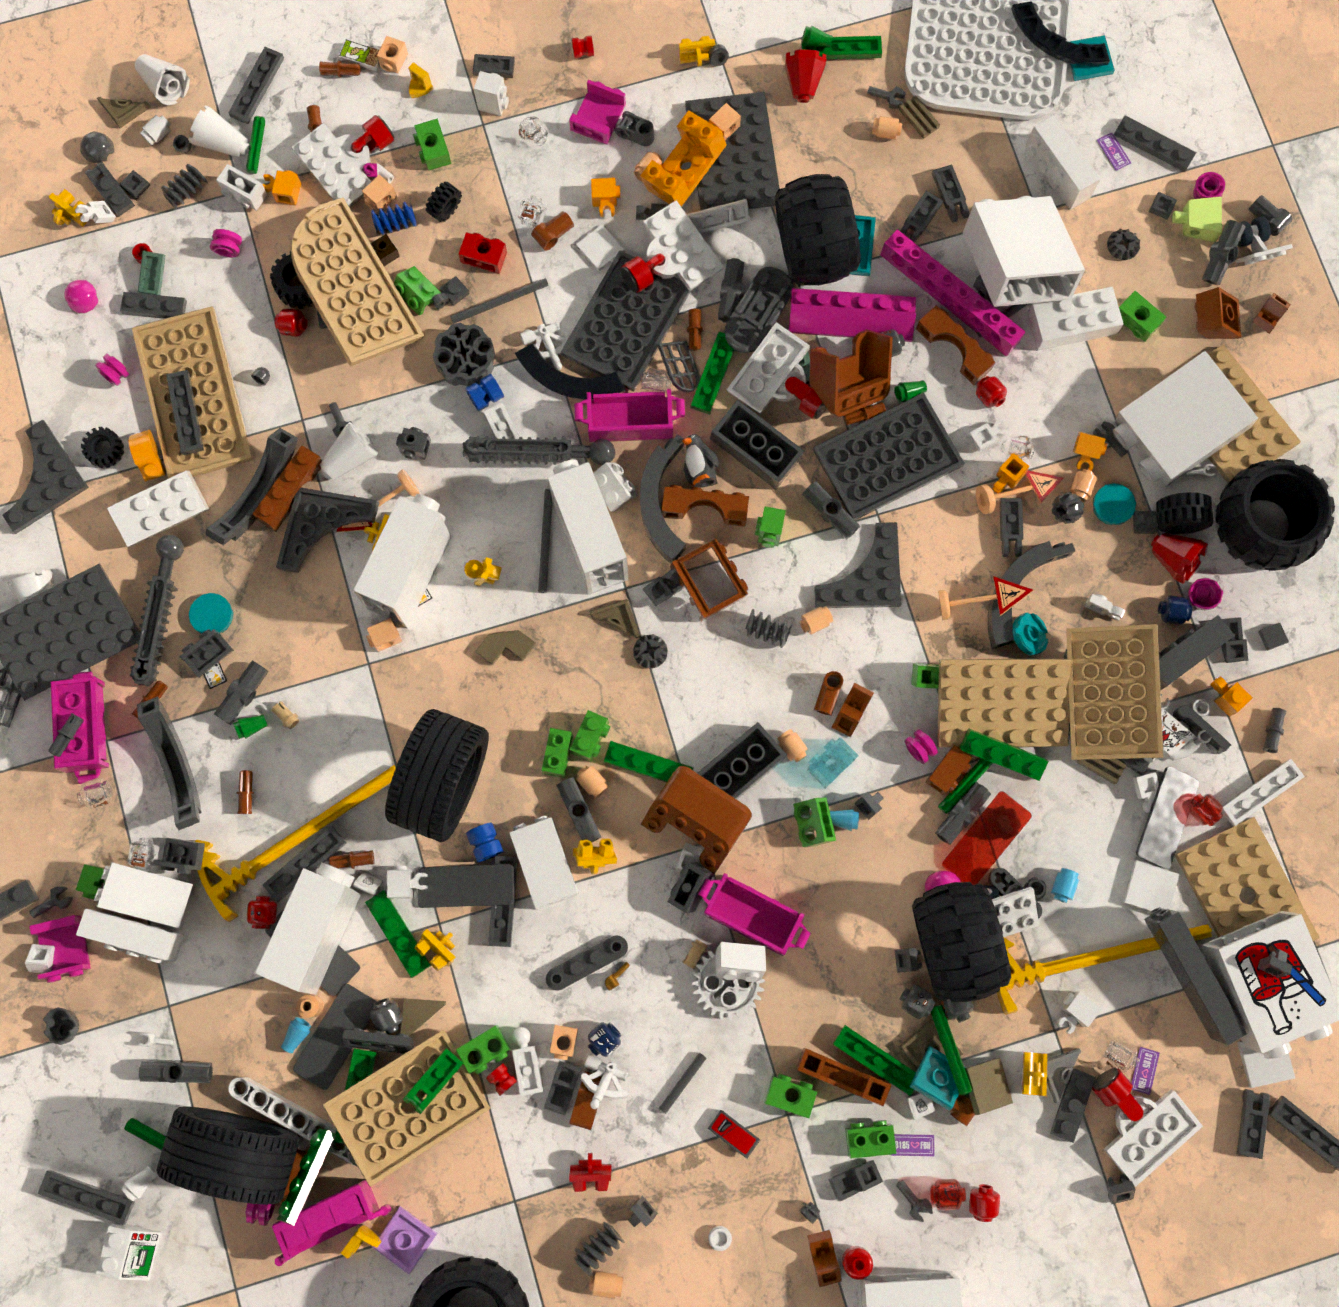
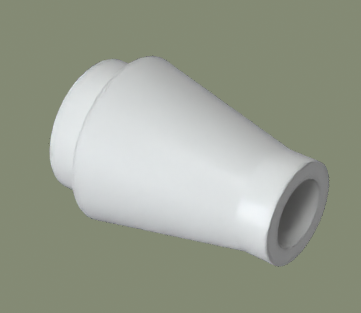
M148 1165L145 1169L126 1180L121 1190L132 1201H135L137 1198L140 1199L157 1176V1173Z

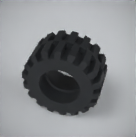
M291 251L290 255H281L282 259L275 261L276 266L272 265L271 270L273 273H270L271 284L279 299L285 305L289 304L294 309L296 306L299 309H304L306 305L308 308L312 307L311 304L313 302L303 284L300 286L289 285L290 280L297 275L293 266Z
M1197 492L1177 493L1161 498L1156 502L1158 529L1162 532L1188 534L1205 530L1214 524L1212 498L1207 494Z

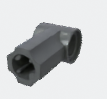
M1263 195L1259 196L1248 209L1257 218L1265 217L1268 220L1271 230L1270 235L1272 236L1280 234L1292 222V216L1287 210L1276 208Z

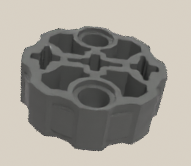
M456 323L450 325L449 329L445 332L439 333L435 340L433 359L438 372L445 377L446 382L454 386L465 385L468 387L475 382L479 384L480 379L492 373L496 355L492 340L484 333L483 328L475 324L464 325ZM483 347L489 348L486 352H480V349ZM462 349H464L467 355V362H465L464 357L462 356ZM443 358L449 359L446 363H440V360Z

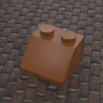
M1220 287L1196 294L1195 310L1198 319L1196 329L1199 334L1208 339L1241 338L1239 300Z

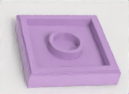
M400 1206L379 1235L382 1241L378 1248L374 1246L372 1248L410 1274L438 1233Z

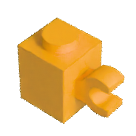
M277 170L275 180L270 174L263 175L265 181H270L267 185L263 184L266 192L272 191V195L277 203L296 206L301 187L300 179L296 173L289 170Z
M615 178L591 179L593 207H599L600 217H603V211L606 209L610 210L611 217H614V206H617V198H621L620 185L616 186Z
M1078 432L1073 448L1074 453L1081 454L1076 465L1077 469L1081 468L1082 463L1087 462L1089 464L1088 470H1093L1094 465L1090 457L1100 459L1101 455H1105L1108 443H1105L1106 439L1104 437Z
M1012 453L999 468L996 475L999 480L993 485L992 490L997 494L1001 493L1006 485L1013 489L1026 475L1029 465Z
M1221 676L1210 684L1220 694L1214 702L1229 717L1238 713L1253 698L1238 682L1228 687L1227 682Z

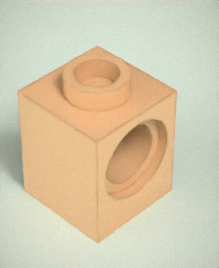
M386 36L377 54L379 65L387 72L399 73L408 55L405 42Z
M726 103L709 119V123L721 129L726 140L740 127L741 115Z
M378 175L362 190L365 198L364 203L371 210L375 209L378 212L379 208L384 210L397 198L394 187L381 175Z
M391 618L367 628L369 633L366 636L370 647H375L378 652L402 642L395 623Z
M555 1025L550 1053L555 1054L554 1058L567 1060L568 1056L573 1057L578 1034L577 1028ZM561 1036H566L570 1040V1046L565 1050L558 1046V1039Z

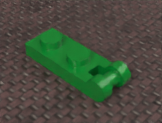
M446 1048L403 1100L407 1104L410 1102L416 1108L415 1111L421 1114L463 1065V1062ZM419 1090L427 1095L423 1101L416 1096Z

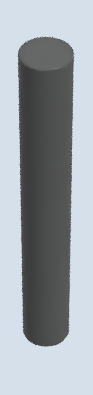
M698 1054L659 1107L663 1113L666 1114L707 1059L703 1054Z

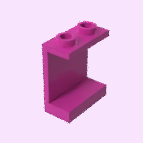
M588 79V92L577 115L572 113L569 119L570 131L608 144L626 105V94L617 88L612 89L604 86L599 81L594 82Z
M72 915L30 926L31 935H38L39 945L55 947L51 972L39 974L38 979L47 980V983L60 981L63 975L69 974V977L83 975L84 970L91 969L86 938L76 935L82 916Z

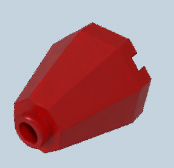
M803 49L795 50L794 55L791 56L790 52L786 53V74L793 98L797 99L799 103H808L809 100L814 98L826 65V54H822L821 57L819 56V51Z
M1163 533L1160 536L1157 535L1151 543L1153 555L1171 576L1182 584L1193 576L1202 562L1200 561V555L1205 557L1208 550V544L1202 540Z

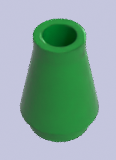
M812 25L811 27L806 26L802 36V43H805L806 46L829 48L833 36Z
M924 380L900 382L894 387V394L898 402H906L927 392V385Z
M264 714L240 718L237 722L233 723L239 739L244 737L247 739L261 729L268 727Z

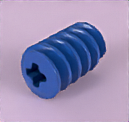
M403 202L402 209L398 204H395L394 211L390 206H387V213L382 208H379V215L374 210H371L376 232L379 230L382 235H385V228L390 233H393V226L398 231H401V224L406 229L409 228V222L414 227L417 226L412 205L410 204L409 207L406 202Z

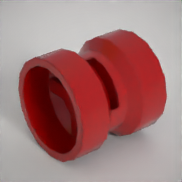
M591 35L585 36L584 39L572 38L574 59H579L585 55L587 57L594 56Z
M504 1063L486 1077L489 1083L496 1086L495 1091L499 1096L517 1082V1079L507 1072L508 1068Z

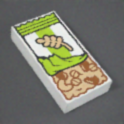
M345 39L339 53V59L377 71L379 68L377 58L379 49Z

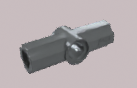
M1227 220L1219 241L1215 242L1210 248V261L1202 280L1217 286L1221 284L1229 264H1232L1237 258V245L1246 227L1244 224L1234 220Z
M737 258L727 259L724 280H722L718 320H721L723 323H727L741 299L744 262Z
M816 481L803 492L802 495L821 513L823 520L830 522L846 540L860 528V525L842 508L840 501L832 498ZM833 507L836 509V513L830 514L826 508Z
M252 660L241 677L231 683L227 690L226 698L214 715L231 725L243 707L248 706L256 695V689L269 671Z
M574 777L557 784L556 786L581 840L594 842L601 838ZM576 806L585 808V813L580 817L573 815V809Z
M978 782L971 787L963 799H960L950 810L949 816L935 832L938 838L948 845L952 844L964 827L966 828L978 814L977 811L991 795L986 787Z
M141 1061L139 1067L140 1082L211 1083L213 1076L211 1062ZM174 1066H177L180 1069V1075L178 1078H175L172 1075V1069L174 1068Z

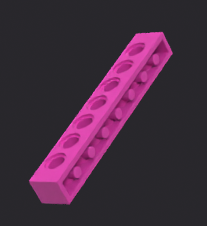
M898 229L884 243L880 254L884 259L976 333L979 332L986 341L1006 357L1020 343L1025 334L1022 328Z

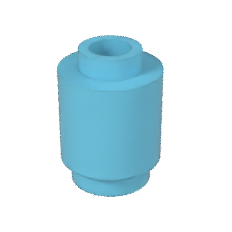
M1061 868V871L1057 873L1051 891L1055 895L1054 899L1067 903L1068 900H1073L1079 883V874L1077 872Z

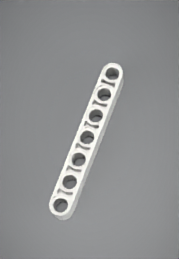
M249 1077L235 1078L229 1084V1093L233 1098L309 1141L318 1126H322L325 1130L333 1133L336 1132L333 1124ZM240 1081L246 1085V1091L243 1094H240L237 1090V1085ZM260 1092L266 1097L263 1105L257 1102V1095ZM279 1103L283 1104L286 1108L283 1116H279L276 1112ZM299 1114L305 1118V1125L303 1127H299L296 1124V1118ZM332 1141L328 1151L357 1166L347 1147L345 1146L342 1150L338 1149L335 1142Z

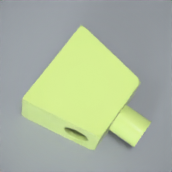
M1222 197L1189 200L1183 211L1173 212L1172 223L1183 224L1184 236L1216 242L1222 234Z

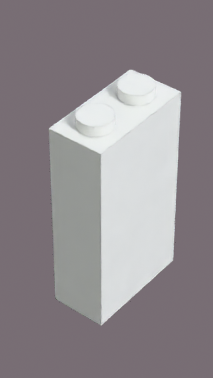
M547 816L535 819V823L526 826V823L513 827L514 831L509 832L537 910L579 895L552 817L547 819Z
M111 862L110 867L105 866L101 879H104L105 882L103 888L97 889L94 901L98 902L97 907L179 928L193 884Z

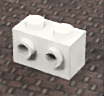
M480 71L474 86L478 110L501 116L503 109L506 110L509 103V97L506 96L507 86L504 84V78L496 73L490 74Z
M229 164L226 165L216 179L224 196L229 199L233 197L238 200L240 205L247 209L250 207L257 211L267 197L261 182Z
M720 942L716 950V977H723L726 980L745 979L747 982H757L762 979L766 972L765 946Z

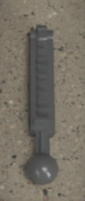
M470 436L469 439L463 442V457H466L469 462L477 463L480 461H485V463L493 461L496 464L497 461H502V464H505L506 461H509L511 464L514 462H519V464H522V462H527L528 464H531V462H536V464L544 462L547 465L548 462H553V465H556L557 462L562 463L571 460V458H591L595 464L602 466L606 462H611L616 453L614 445L609 440L598 439L591 446L571 445V440H566L565 436H562L561 440H557L556 437L553 440H548L547 437L544 440H540L539 437L536 439H531V437H528V439H523L522 437L519 439H514V437L506 439L503 436L502 439H497L494 436L492 439L488 438V436H485V438Z
M164 535L156 544V551L161 558L158 576H153L152 581L147 582L151 587L150 590L146 591L149 594L148 598L144 600L147 606L143 607L145 615L141 616L143 623L139 624L142 630L137 634L140 636V640L136 641L138 649H134V652L137 653L136 657L132 658L135 664L130 667L132 669L130 677H132L137 685L148 687L154 681H157L156 677L159 674L157 666H160L161 663L158 662V659L163 656L160 650L164 649L162 641L166 640L163 635L164 632H168L165 625L170 622L167 620V616L171 615L169 607H173L170 601L175 599L172 592L178 591L174 586V582L170 580L173 564L184 552L182 540L174 535Z

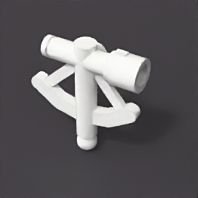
M558 322L548 326L541 324L537 327V330L532 331L528 329L520 333L523 345L536 341L535 346L538 350L543 340L547 351L539 352L545 359H551L554 368L562 369L558 355L561 354V350L569 336L564 338L553 333L560 330ZM551 338L563 342L562 345L555 349Z
M589 1054L584 1067L597 1072L591 1075L583 1073L580 1079L587 1089L594 1093L590 1102L591 1108L597 1109L602 1098L610 1100L626 1099L628 1092L622 1090L617 1078L626 1081L628 1073L616 1068L617 1065L613 1062L606 1064L599 1057ZM602 1076L598 1086L592 1082V1079ZM611 1079L617 1091L606 1090Z

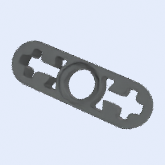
M996 868L989 874V883L998 889L1001 896L1009 894L1012 888H1017L1018 890L1025 889L1004 868ZM995 873L998 875L1002 873L1004 875L1002 879L1006 884L1010 881L1013 883L1005 889V892L1002 888L1006 886L1002 882H995ZM1036 901L1037 914L1039 919L1042 915V907Z

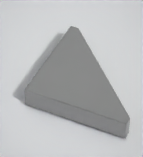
M1080 1048L1047 1059V1085L1054 1103L1060 1102L1061 1095L1081 1053Z

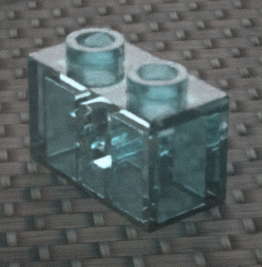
M841 737L836 741L831 739L824 746L826 751L821 756L817 753L808 762L810 766L807 770L825 789L859 756ZM834 757L836 759L834 764L829 766L827 764L828 758Z

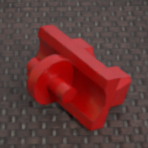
M588 1153V1160H579V1165H570L569 1182H572L575 1192L585 1191L586 1182L595 1181V1190L607 1191L609 1181H611L612 1164H602V1159L593 1160V1153Z

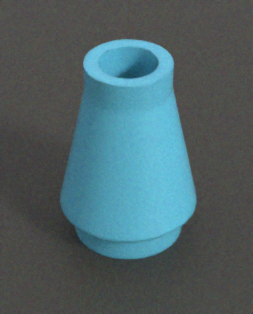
M854 809L830 811L834 826L849 831L858 829L859 812H854Z
M295 1017L294 1021H290L281 1048L288 1053H293L310 1033V1023L299 1017Z

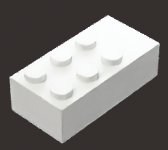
M1055 115L1036 124L1025 146L1027 154L1033 157L1039 171L1045 174L1050 186L1057 191L1071 210L1091 198L1100 181V177Z
M1113 286L1073 294L1070 300L1032 303L1027 312L1037 351L1116 335L1124 325Z
M186 470L107 509L127 547H130L209 510V507L190 471Z
M86 908L76 933L77 936L105 943L104 948L123 952L126 949L125 954L144 958L148 956L147 960L165 964L168 963V960L176 961L184 938V934Z

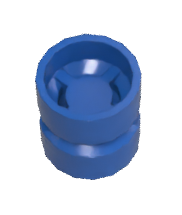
M492 374L480 379V384L475 382L465 388L478 412L488 407L490 401L495 403L504 398V394Z
M492 822L480 825L466 832L470 845L475 846L473 852L477 863L491 859L504 852L500 841L494 839L497 833Z

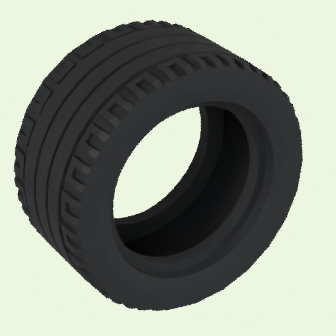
M436 709L426 711L410 734L394 771L385 804V817L387 821L439 842L448 840L458 826L477 784L487 752L488 731L484 727Z
M178 1107L173 1113L156 1171L158 1176L166 1182L200 1194L243 1203L276 1204L283 1199L300 1140L296 1133L288 1129L251 1117L207 1108Z

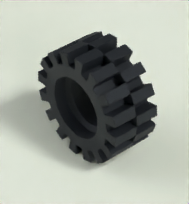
M444 181V183H440L439 187L435 188V192L432 191V196L427 200L429 201L426 203L427 213L439 222H445L446 219L450 218L451 214L455 213L454 210L458 208L457 205L461 202L462 192L449 182Z
M99 427V430L96 428L91 429L93 431L92 434L87 432L88 438H82L84 444H81L82 453L94 466L103 468L104 465L106 468H109L110 463L116 465L115 460L118 459L120 461L122 459L119 455L124 454V451L121 449L124 448V444L113 430L111 431L107 427L105 429ZM101 441H108L110 443L109 450L104 454H97L95 451L97 444Z

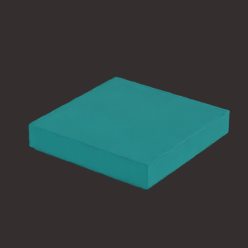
M1105 35L1070 41L1074 44L1105 43L1110 60L1108 65L1081 66L1070 63L1074 81L1112 75L1115 69Z
M929 1046L909 1087L950 1111L956 1102L959 1092L946 1055Z

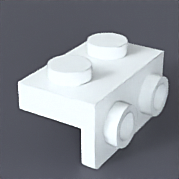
M606 462L593 474L605 504L611 512H615L629 499H635L638 495L635 492V486L624 476L623 468L615 462Z

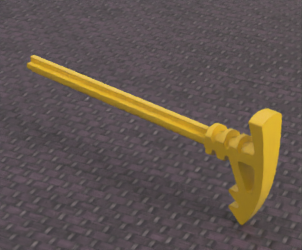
M393 765L251 861H241L240 868L232 867L230 875L215 864V861L221 856L217 853L208 852L213 847V844L195 840V842L205 843L201 870L197 871L207 895L220 915L228 922L236 919L239 915L223 901L229 897L230 890L238 891L239 884L247 885V879L254 880L259 870L390 784L396 766ZM207 870H212L222 880L213 885Z
M1208 924L1189 928L1195 941L1212 937V929L1209 928ZM1151 937L1046 963L1034 960L1032 966L1026 962L1023 963L1022 968L1019 967L1007 950L1011 979L1008 986L1000 987L999 992H997L1000 1006L1005 1015L1018 1011L1016 1004L1008 993V990L1013 989L1014 984L1020 988L1023 987L1024 982L1028 985H1033L1035 979L1041 983L1044 982L1047 976L1160 950V947L1155 938ZM1004 938L1006 950L1014 946V943Z

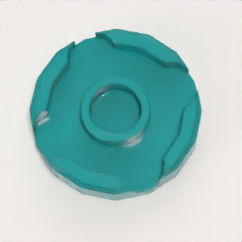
M1107 484L1095 494L1093 498V511L1096 517L1107 525H1121L1134 514L1136 508L1135 497L1127 487L1121 484Z
M203 594L195 599L190 606V623L201 634L208 629L211 631L215 629L219 633H223L232 623L233 610L231 604L219 594Z
M1029 612L1016 617L1013 622L1012 633L1018 648L1028 655H1037L1046 650L1048 645L1046 633L1048 632L1043 620L1034 613L1029 614Z

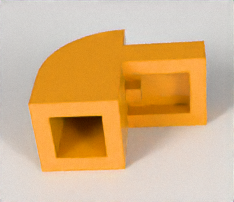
M150 429L129 436L130 452L135 465H138L144 481L164 476L166 472L157 454L158 446Z

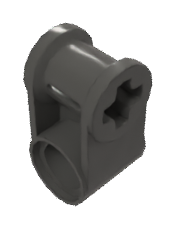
M628 111L623 112L622 120L614 130L619 137L638 143L641 146H649L655 139L652 122Z

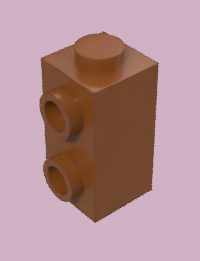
M953 745L926 780V783L942 795L947 793V791L952 793L958 785L956 779L960 774L964 776L970 769L971 765L969 762L972 757L968 755L969 753Z

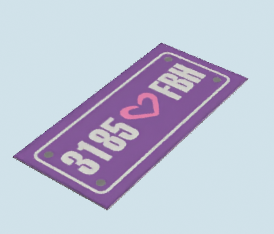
M1113 133L1097 139V142L1116 171L1131 164V161Z
M1140 1047L1131 1083L1133 1085L1132 1090L1150 1095L1159 1052Z
M894 1134L897 1154H891V1156H934V1135Z

